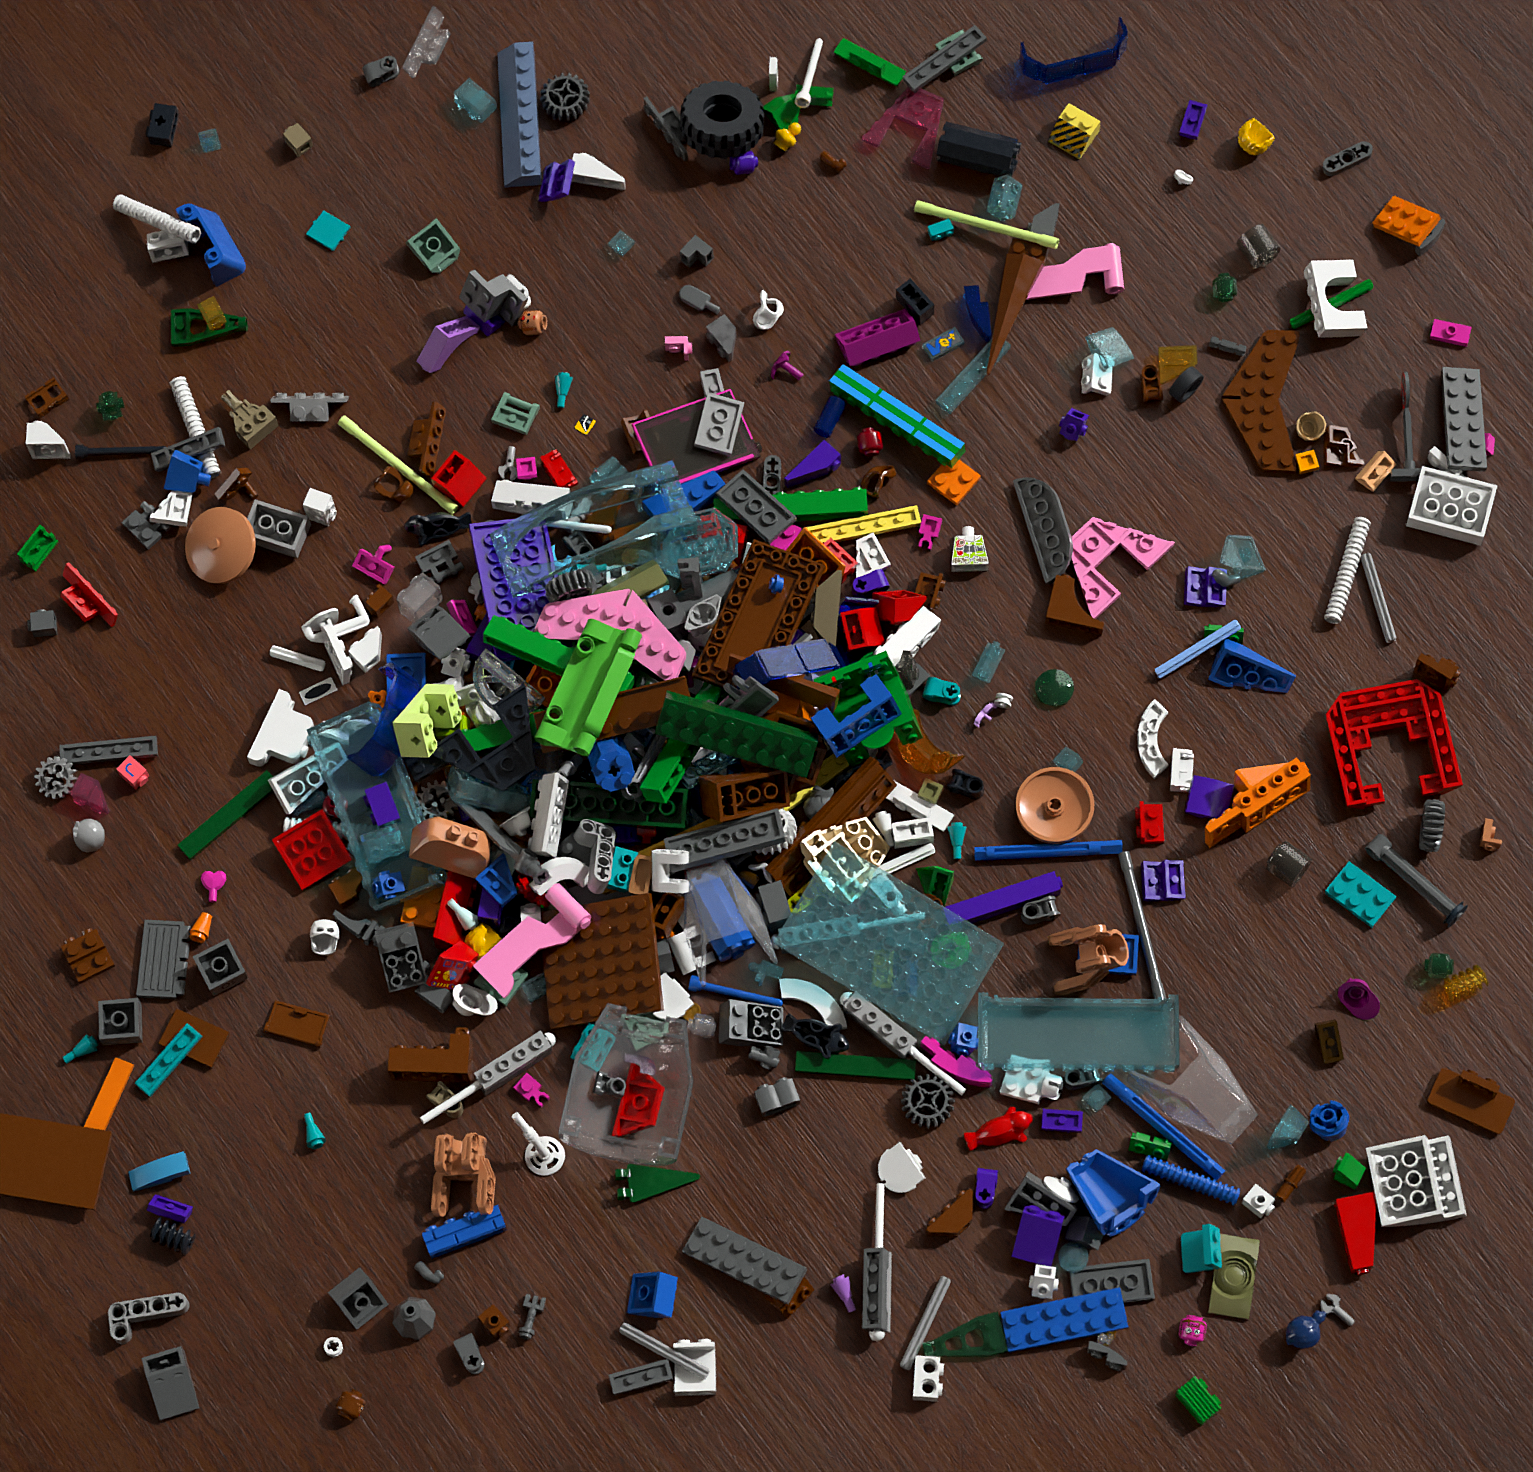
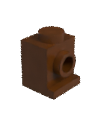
M380 584L376 586V592L369 594L366 599V606L364 607L368 614L371 616L374 614L377 618L395 603L393 596Z

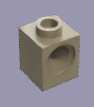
M298 123L288 127L283 133L285 142L298 157L313 147L311 137Z

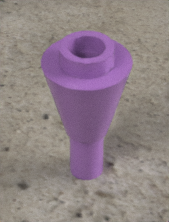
M844 1275L832 1279L834 1283L830 1285L841 1300L844 1301L848 1313L856 1310L851 1299L849 1277L845 1278Z

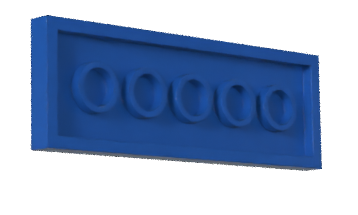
M1120 1287L1001 1312L1009 1353L1129 1328Z

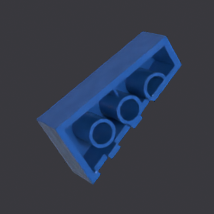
M713 470L643 500V510L667 537L688 522L692 514L697 515L714 502L713 498H717L716 493L726 483Z

